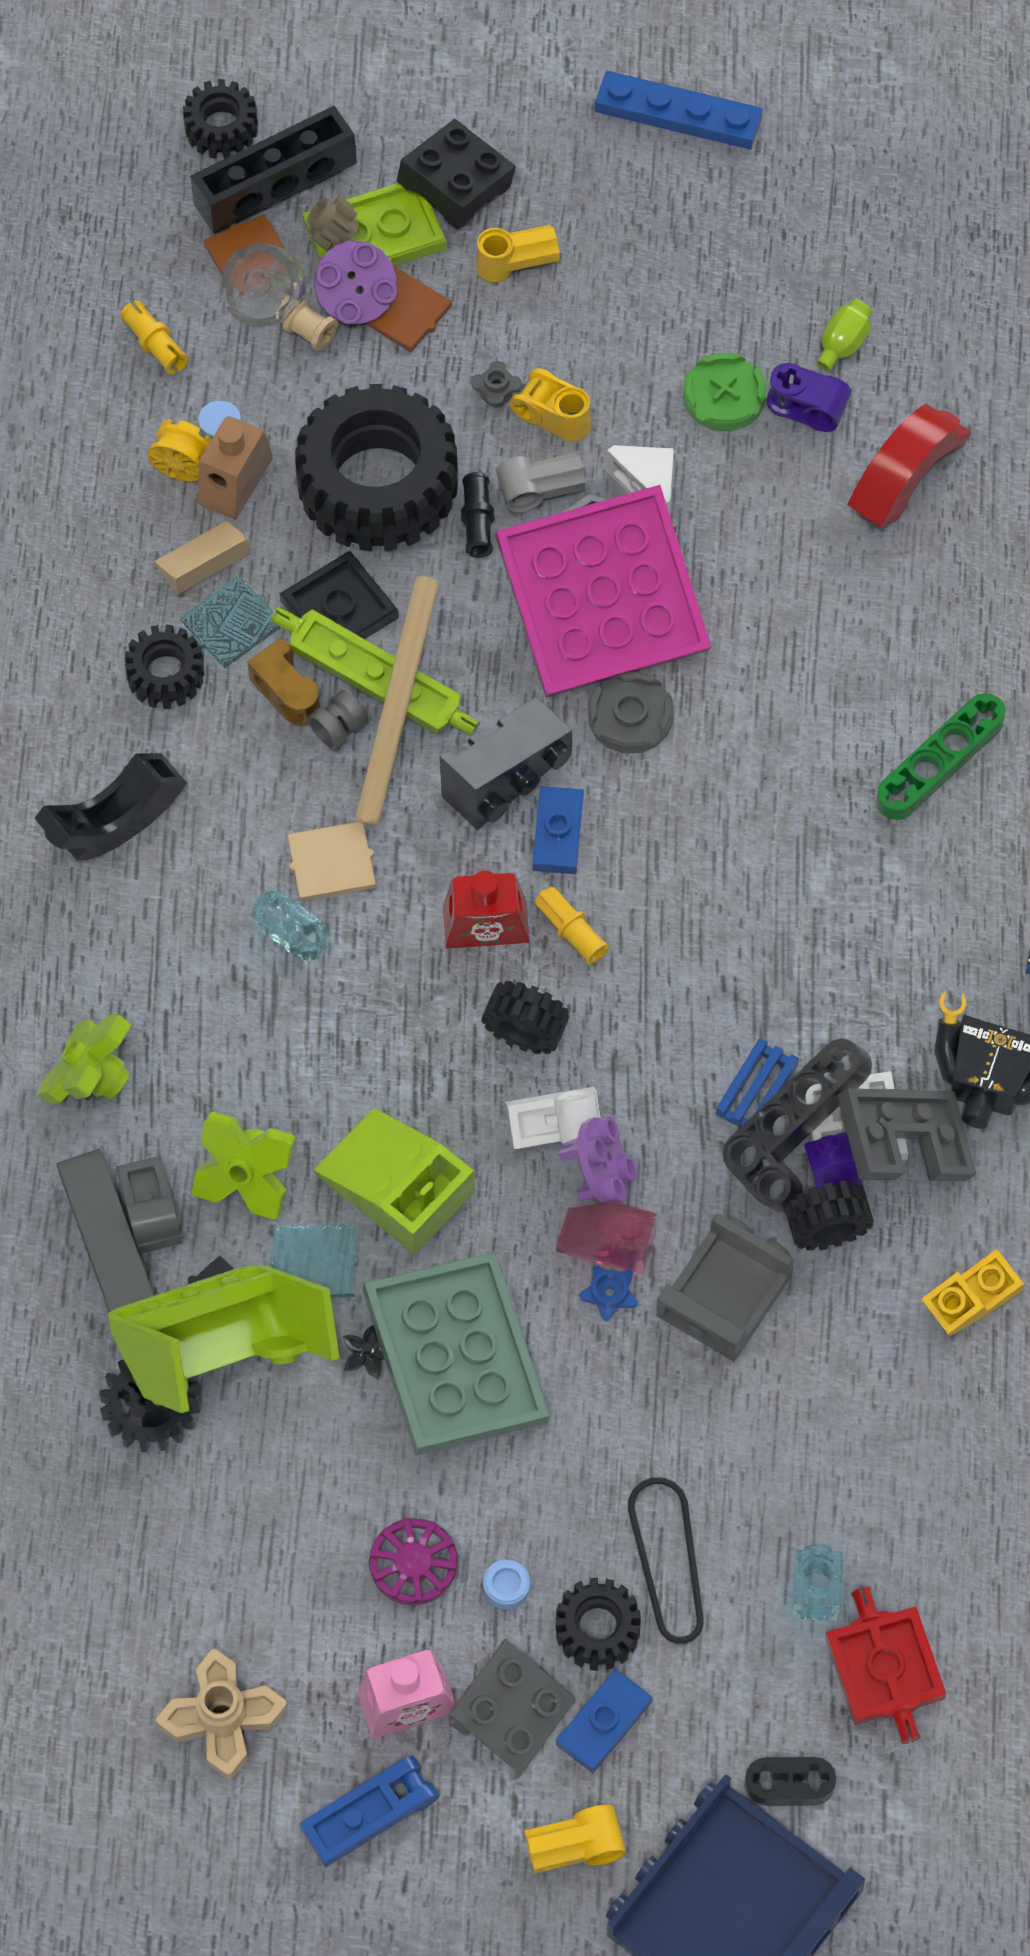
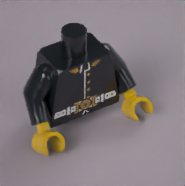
M944 990L939 999L940 1008L944 1012V1018L939 1019L934 1049L942 1079L952 1085L951 1091L955 1092L956 1100L966 1103L962 1121L971 1127L984 1129L988 1126L992 1111L1008 1116L1013 1114L1017 1105H1028L1030 1103V1034L967 1015H963L960 1022L957 1020V1017L965 1010L966 996L962 992L961 1005L957 1009H949L944 1003L946 997V990Z

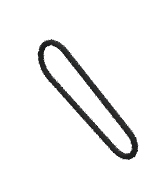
M652 1477L641 1481L632 1490L628 1499V1513L659 1631L670 1642L686 1644L700 1635L704 1625L688 1500L684 1491L674 1481L662 1477ZM653 1484H663L672 1488L678 1494L681 1501L697 1625L694 1631L684 1637L670 1634L664 1625L635 1512V1500L638 1493L645 1487Z

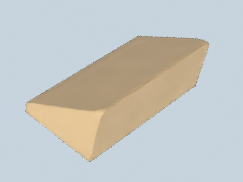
M226 520L157 559L154 563L178 595L249 555L248 540Z

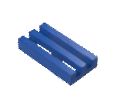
M762 1038L758 1039L716 1108L717 1116L740 1128L748 1121L744 1116L776 1064L783 1066L757 1111L787 1084L799 1064V1057L793 1054L787 1056L783 1054V1049L777 1046L773 1049L767 1045L768 1041ZM762 1056L767 1058L736 1111H731L730 1108Z

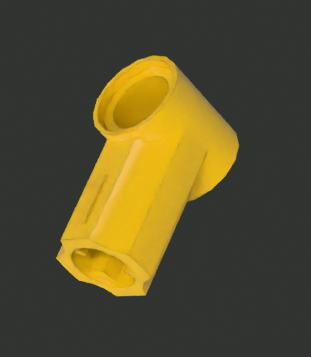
M546 225L512 233L500 228L484 230L477 240L476 272L485 281L501 282L506 280L514 270L558 262L560 252L554 227Z
M613 1805L593 1806L579 1811L573 1816V1819L524 1830L534 1874L582 1862L588 1866L603 1865L619 1860L626 1855L620 1825Z

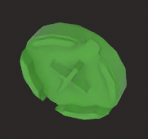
M716 353L705 356L696 362V366L691 369L690 373L688 371L684 378L683 402L687 412L698 424L709 429L733 431L744 428L759 417L765 406L766 381L762 371L755 364L753 367L745 361V357L738 354Z

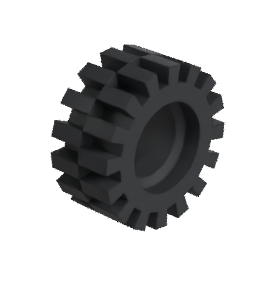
M218 79V86L212 87L211 80L204 82L205 90L203 91L198 86L192 90L193 97L188 95L185 99L186 106H183L185 134L191 147L196 146L197 152L202 155L206 150H209V158L214 159L217 158V152H223V158L226 159L230 157L231 150L238 153L243 150V144L246 147H250L253 144V137H257L258 119L255 99L249 95V90L243 87L239 91V84L235 81H231L230 86L227 87L225 79ZM217 112H228L236 116L235 121L225 126H212L205 122L208 116Z
M166 624L165 632H159L158 625L151 626L152 635L148 636L142 630L138 633L139 643L132 639L128 644L129 651L125 652V669L129 688L132 693L136 692V697L140 702L143 703L148 698L149 707L156 708L158 701H162L163 709H171L170 701L176 700L178 707L185 704L184 695H187L192 700L197 695L196 687L201 689L203 685V676L205 675L201 647H198L196 638L193 635L188 638L187 630L181 627L178 633L174 634L173 625ZM160 657H174L180 661V670L169 677H156L148 671L149 664Z
M505 981L504 984L500 982L495 986L481 1021L483 1024H486L485 1029L487 1031L494 1032L493 1036L498 1040L505 1039V1044L511 1047L515 1044L519 1046V1050L525 1052L531 1049L534 1054H540L541 1051L545 1054H550L551 1051L556 1050L570 1016L568 1015V1009L562 1007L563 1003L560 1000H552L553 995L545 992L542 994L538 992V987L532 985L531 988H527L525 983L517 981L515 986L512 981Z
M839 1181L836 1186H833L832 1183H827L821 1189L813 1187L809 1189L810 1193L798 1194L796 1196L797 1200H790L788 1206L785 1207L795 1245L799 1249L806 1247V1250L813 1251L817 1247L820 1250L828 1249L829 1245L838 1247L842 1246L843 1241L852 1242L857 1240L856 1235L863 1236L868 1233L867 1229H872L874 1222L864 1187L853 1181L848 1185L846 1181Z
M597 1577L590 1578V1584L585 1586L580 1581L574 1584V1591L572 1593L567 1590L563 1594V1602L558 1603L556 1609V1639L558 1645L563 1647V1654L567 1658L571 1656L574 1658L575 1665L582 1668L583 1664L587 1663L590 1664V1670L598 1671V1665H605L606 1670L614 1668L615 1662L618 1660L621 1664L628 1659L630 1651L634 1653L637 1647V1640L640 1638L641 1615L640 1610L637 1609L635 1597L628 1596V1589L621 1584L618 1589L614 1587V1580L607 1578L605 1584H598ZM591 1609H605L614 1616L617 1626L614 1633L608 1638L593 1640L585 1636L579 1626L580 1620Z

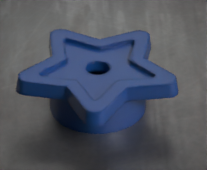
M596 1265L593 1267L592 1285L579 1294L581 1301L598 1306L604 1321H609L618 1308H635L638 1305V1300L628 1289L633 1275L631 1270L618 1272L616 1270H605ZM607 1289H612L614 1294L609 1296L605 1292Z

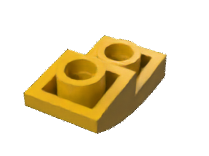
M995 1249L962 1275L959 1272L953 1274L922 1297L921 1300L945 1332L951 1336L999 1308L1026 1289V1287L998 1249Z

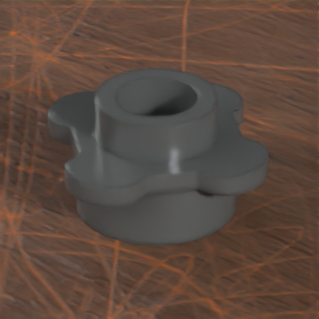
M494 361L490 363L489 369L483 374L473 376L471 385L474 390L480 391V395L486 403L492 406H499L507 403L512 398L513 393L520 391L522 381L518 376H512L506 370L505 363ZM494 381H499L500 384H499V385H494L493 382H494Z

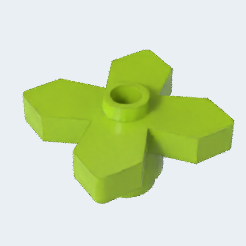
M118 1013L107 1015L98 1025L92 1020L79 1022L65 1043L66 1048L61 1055L62 1061L46 1075L36 1095L49 1105L61 1103L69 1094L76 1099L87 1098L91 1093L96 1097L103 1096L107 1100L115 1097L126 1084L129 1078V1071L124 1068L123 1060L112 1052L121 1044L131 1027V1023Z
M210 1112L204 1121L200 1142L215 1159L200 1164L194 1176L192 1195L218 1203L238 1189L252 1214L276 1220L283 1210L286 1188L274 1176L273 1172L284 1169L289 1165L293 1156L295 1136L272 1128L265 1132L260 1129L243 1131L236 1118L217 1112Z

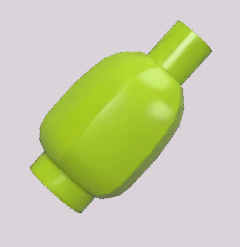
M852 299L848 305L840 306L835 310L821 335L824 351L816 362L821 369L830 372L838 359L849 357L863 344L872 328L869 319L872 315V310L868 305L860 300Z

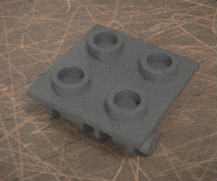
M504 1639L449 1715L455 1719L452 1725L457 1731L465 1736H468L469 1733L474 1735L521 1775L576 1699L507 1639Z

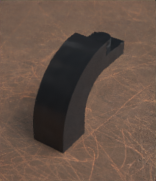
M136 753L119 776L94 797L73 805H44L34 819L44 829L45 837L51 844L60 849H68L77 861L91 859L121 846L147 828L171 805L187 785V782L162 753Z

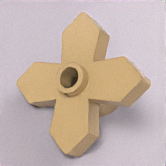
M212 1649L196 1668L200 1686L197 1698L171 1699L156 1718L158 1728L177 1743L206 1736L208 1766L226 1779L231 1780L248 1760L242 1731L272 1730L287 1711V1703L284 1698L266 1685L240 1692L237 1688L236 1663L217 1649ZM219 1711H226L221 1714H216Z

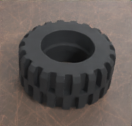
M369 384L370 388L359 390L358 386L345 389V395L341 397L334 394L324 400V409L315 408L307 417V425L301 427L297 437L298 447L295 448L299 498L303 501V510L308 518L313 521L316 520L317 529L326 536L334 533L336 542L350 547L351 542L359 544V550L372 551L373 546H384V551L397 549L398 543L406 542L408 546L420 541V533L423 531L426 534H431L439 527V517L442 519L447 517L452 509V499L456 497L458 489L455 434L451 425L445 422V415L434 405L429 408L428 399L415 392L413 396L407 394V388L393 385L392 389H383L382 384ZM374 448L397 451L408 457L415 464L413 470L400 481L380 487H370L354 483L339 472V468L351 456Z

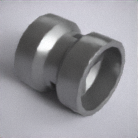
M342 689L330 698V705L326 708L316 709L307 717L314 734L331 750H335L343 744L349 732H358L368 723V717L359 702L350 693Z

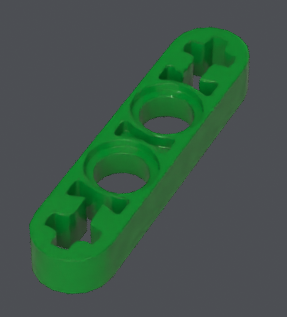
M988 693L974 696L893 770L878 787L876 804L880 813L892 820H901L910 816L1000 732L1004 723L1006 709L1001 699ZM978 710L983 714L987 713L989 710L992 711V720L988 717L983 718L976 725L975 732L972 726L977 721ZM949 735H961L967 740L968 745L963 750L953 751L946 747L944 740ZM921 762H930L938 768V774L933 778L926 779L918 776L914 768ZM907 780L911 786L905 791L904 803L898 799L893 803L889 802V793L895 796L899 795L906 788Z

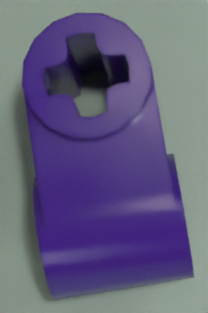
M782 363L771 372V389L768 391L766 402L770 411L779 417H785L809 425L818 431L832 432L838 427L851 396V389L847 383L837 377L823 375L794 363ZM790 375L794 376L793 384L789 383ZM781 396L785 398L784 406L780 404Z

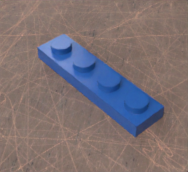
M608 70L605 72L595 100V112L750 150H752L763 114V108Z

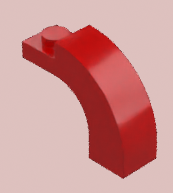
M927 403L911 413L881 446L860 478L847 505L879 527L898 520L912 493L926 472L942 456L963 447L971 431L960 425V420L955 415L947 411L936 410Z

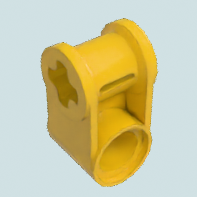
M535 368L529 373L527 385L520 394L514 395L509 402L510 408L520 419L537 425L561 437L563 440L579 441L585 438L592 428L590 398L587 392L555 377L547 370Z

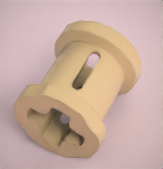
M299 299L287 312L282 326L285 332L298 334L311 342L312 349L320 352L334 338L338 328V321L332 316L325 318L311 309L308 301Z

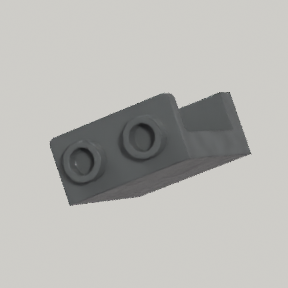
M716 1214L711 1221L708 1235L672 1287L666 1285L657 1298L656 1316L735 1362L791 1279L794 1259L781 1244L772 1240L765 1242L751 1234L749 1227L742 1221L733 1217L726 1219Z

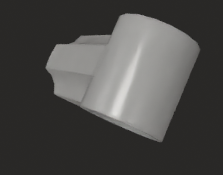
M577 452L532 462L528 457H513L502 462L496 470L506 507L513 513L531 511L538 507L543 499L586 490L584 469Z

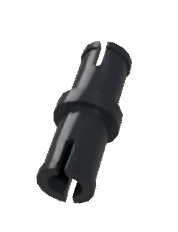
M472 472L465 475L462 479L465 506L461 509V521L466 525V553H469L471 557L483 558L493 552L491 523L494 521V508L489 502V477H486V474L481 472Z

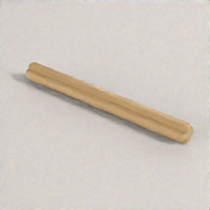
M417 576L414 582L356 812L357 822L364 825L377 826L380 821L438 591V581L431 577Z

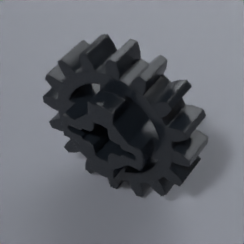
M118 1361L120 1374L117 1376L107 1373L105 1379L110 1389L100 1390L99 1393L101 1403L106 1404L100 1408L103 1421H110L108 1424L110 1435L115 1436L123 1432V1446L128 1448L134 1440H137L140 1443L141 1452H147L150 1442H156L161 1451L166 1450L165 1439L169 1437L181 1443L183 1439L180 1429L184 1427L193 1430L195 1422L190 1414L200 1413L201 1411L200 1401L195 1399V1397L200 1395L198 1382H190L192 1377L187 1379L189 1411L179 1413L165 1406L155 1405L153 1401L144 1398L125 1361ZM120 1399H123L125 1405L130 1407L127 1419L120 1411ZM143 1400L148 1402L146 1406L142 1405Z

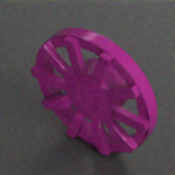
M404 1518V1520L395 1522L387 1528L385 1527L374 1541L369 1557L370 1573L377 1588L390 1600L404 1605H423L442 1596L454 1581L458 1565L457 1552L451 1537L437 1523L423 1519ZM412 1528L425 1530L419 1542H414ZM405 1530L407 1543L402 1544L393 1534ZM432 1533L442 1540V1542L430 1548L426 1547ZM388 1540L397 1549V1552L382 1551L380 1548ZM446 1548L448 1549L450 1561L432 1559V1555ZM377 1558L395 1561V1564L378 1571ZM432 1567L448 1569L446 1577L442 1582L431 1572ZM397 1572L399 1578L393 1589H391L382 1579ZM427 1578L436 1588L422 1594L420 1582ZM405 1581L413 1583L415 1595L399 1593Z

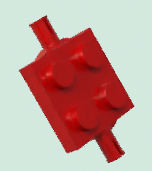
M863 1587L862 1594L860 1588L856 1589L851 1593V1596L854 1599L860 1618L856 1619L849 1626L826 1632L825 1636L854 1726L879 1718H894L901 1738V1744H908L910 1738L912 1742H915L921 1736L918 1733L912 1712L921 1706L942 1701L946 1698V1691L916 1606L894 1613L877 1612L870 1587Z

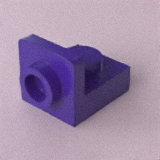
M847 1132L827 1135L818 1140L807 1142L804 1145L817 1189L824 1188V1184L832 1183L833 1186H836L839 1181H846L847 1185L853 1181L863 1186L862 1180L858 1178Z

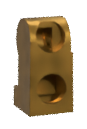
M281 637L247 661L249 680L288 722L297 726L309 725L307 717L320 708L318 687L313 680L300 676L294 669L292 648Z

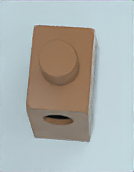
M231 416L224 418L199 462V505L237 520L273 459L266 434L263 430Z

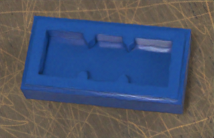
M540 786L532 863L533 871L576 874L584 789Z
M615 1669L556 1739V1746L594 1774L651 1705L653 1697Z

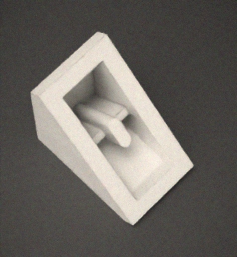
M613 445L607 450V473L628 493L661 485L670 514L674 449Z

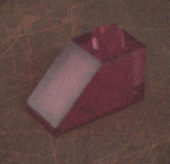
M616 1202L570 1207L563 1223L556 1252L623 1270H631L634 1273L644 1275L656 1236L657 1213Z

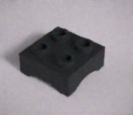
M454 118L401 159L396 182L406 190L414 191L428 199L442 213L448 223L459 229L483 204L497 195H502L511 188L516 166Z

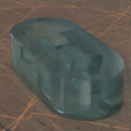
M270 891L257 898L253 910L254 920L257 928L264 935L301 960L312 961L325 953L328 948V933L325 924L318 917L281 892ZM281 908L284 921L276 916L271 917L269 920L266 919L265 910L269 909L274 912ZM298 931L306 936L314 932L316 942L313 943L308 940L301 944Z

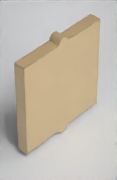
M354 822L287 834L292 863H290L289 868L290 872L295 874L300 902L376 888L371 860L374 858V851L368 849L363 823Z

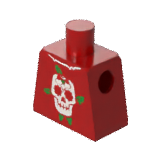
M480 871L475 875L452 878L443 904L446 949L530 943L527 902L516 874H494L490 871Z

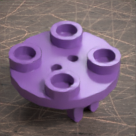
M349 240L334 245L321 257L315 269L313 287L318 303L329 316L346 324H363L377 319L389 308L397 295V277L391 260L381 249L369 242ZM350 271H353L355 274L353 279L348 278ZM357 286H361L363 289L360 294L356 292Z
M612 1117L587 1119L580 1126L578 1138L565 1142L563 1144L565 1149L560 1150L558 1154L562 1161L576 1158L580 1160L581 1169L585 1177V1181L582 1182L584 1188L577 1191L580 1200L595 1197L604 1206L615 1207L621 1205L627 1199L629 1182L636 1181L637 1179L636 1164L630 1155H625L619 1140L618 1126Z

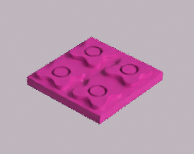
M661 485L496 531L495 537L545 698L609 680L619 674L640 671L711 649Z

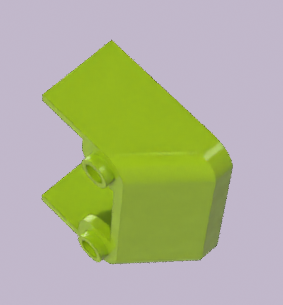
M250 1265L236 1268L116 1308L108 1314L111 1335L142 1396L153 1401L155 1405H162L179 1413L189 1411L187 1391L189 1389L188 1378L258 1355L271 1359L273 1364L282 1365L298 1360V1355L305 1352L330 1361L340 1359L330 1288L265 1265Z

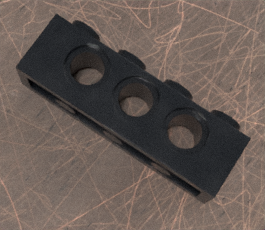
M334 105L191 175L194 206L214 234L356 164L355 134Z

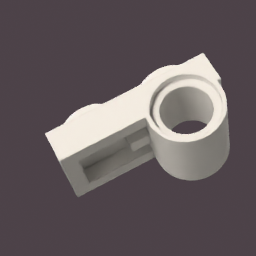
M594 1086L505 1102L511 1143L514 1149L559 1141L564 1144L567 1141L578 1138L580 1126L587 1119L600 1118L597 1091Z

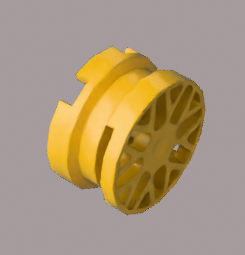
M171 419L164 420L156 432L157 442L152 443L147 451L148 460L156 469L171 478L188 482L199 480V462L212 439L209 435L205 436V438L200 436L198 433L201 428L189 422L179 420L178 424L175 425L171 424Z

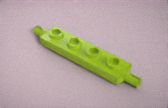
M281 606L277 607L270 622L292 633L290 639L292 652L384 704L396 657L313 609L300 619ZM417 670L406 714L407 718L436 735L450 724L471 737L480 724L479 720L458 710L461 696L459 693Z

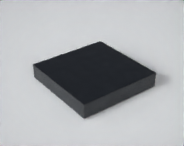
M350 550L279 593L280 601L285 608L300 619L313 609L363 639H366L399 618V610Z

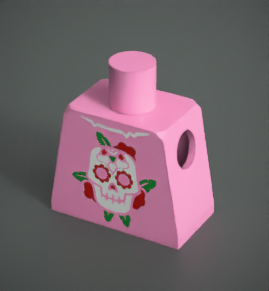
M424 1650L369 1668L365 1671L357 1693L372 1739L449 1715L456 1705L444 1667L432 1650Z

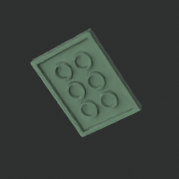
M495 1252L364 1283L363 1294L415 1456L548 1423L550 1414Z

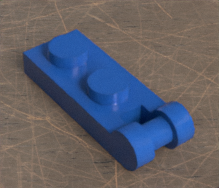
M413 1755L400 1760L299 1823L300 1829L325 1868L413 1813L424 1810L437 1801L440 1795L432 1783H425L419 1773L422 1768ZM403 1783L409 1794L399 1800L392 1788Z

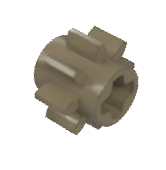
M340 195L334 203L327 198L318 201L307 218V223L312 226L309 229V233L312 234L311 239L326 250L332 242L337 245L352 240L359 227V223L354 219L357 216V213L354 211L355 207Z

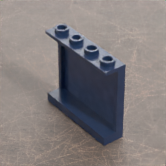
M725 1774L717 1785L709 1782L700 1792L694 1802V1806L698 1809L689 1821L686 1822L680 1819L674 1825L665 1839V1843L669 1846L657 1860L651 1856L643 1864L635 1877L639 1884L629 1897L622 1893L613 1902L605 1916L610 1920L607 1923V1937L632 1956H814L863 1892L865 1878L850 1867L846 1873L731 1788V1778Z

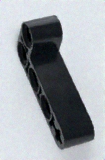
M842 1038L833 1040L728 1139L722 1153L724 1163L761 1204L774 1211L784 1213L790 1200H797L796 1196L804 1193L803 1185L799 1178L783 1160L840 1106L837 1095L847 1088H859L867 1080L872 1070V1061L869 1054L850 1040ZM846 1055L849 1056V1061L852 1064L848 1070L844 1069V1063L841 1061ZM826 1072L831 1073L829 1076L837 1080L835 1084L824 1077ZM814 1084H821V1097L814 1104L808 1105L806 1102L808 1089ZM787 1115L789 1117L788 1129L782 1135L775 1136L773 1132L775 1121L779 1117ZM754 1146L756 1149L754 1162L748 1167H742V1153L748 1147ZM783 1178L786 1184L785 1192L780 1198L772 1200L770 1197L771 1185L776 1180Z

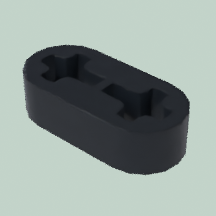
M765 1757L757 1759L750 1764L746 1771L744 1786L746 1794L758 1805L815 1806L825 1803L833 1795L836 1773L832 1765L823 1758ZM768 1771L773 1780H787V1783H774L771 1792H763L761 1784L753 1783V1780H759L761 1772ZM809 1771H818L819 1779L827 1780V1782L821 1783L820 1790L814 1792L810 1791L808 1783H793V1780L808 1779Z

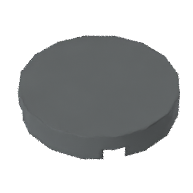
M639 671L619 674L606 680L603 684L601 681L594 688L588 701V724L595 738L607 748L621 753H642L655 748L668 736L673 724V699L669 691L667 693L666 689L662 687V683L654 676Z

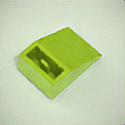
M373 1108L313 1170V1173L413 1255L475 1193L474 1170L441 1143L376 1108Z

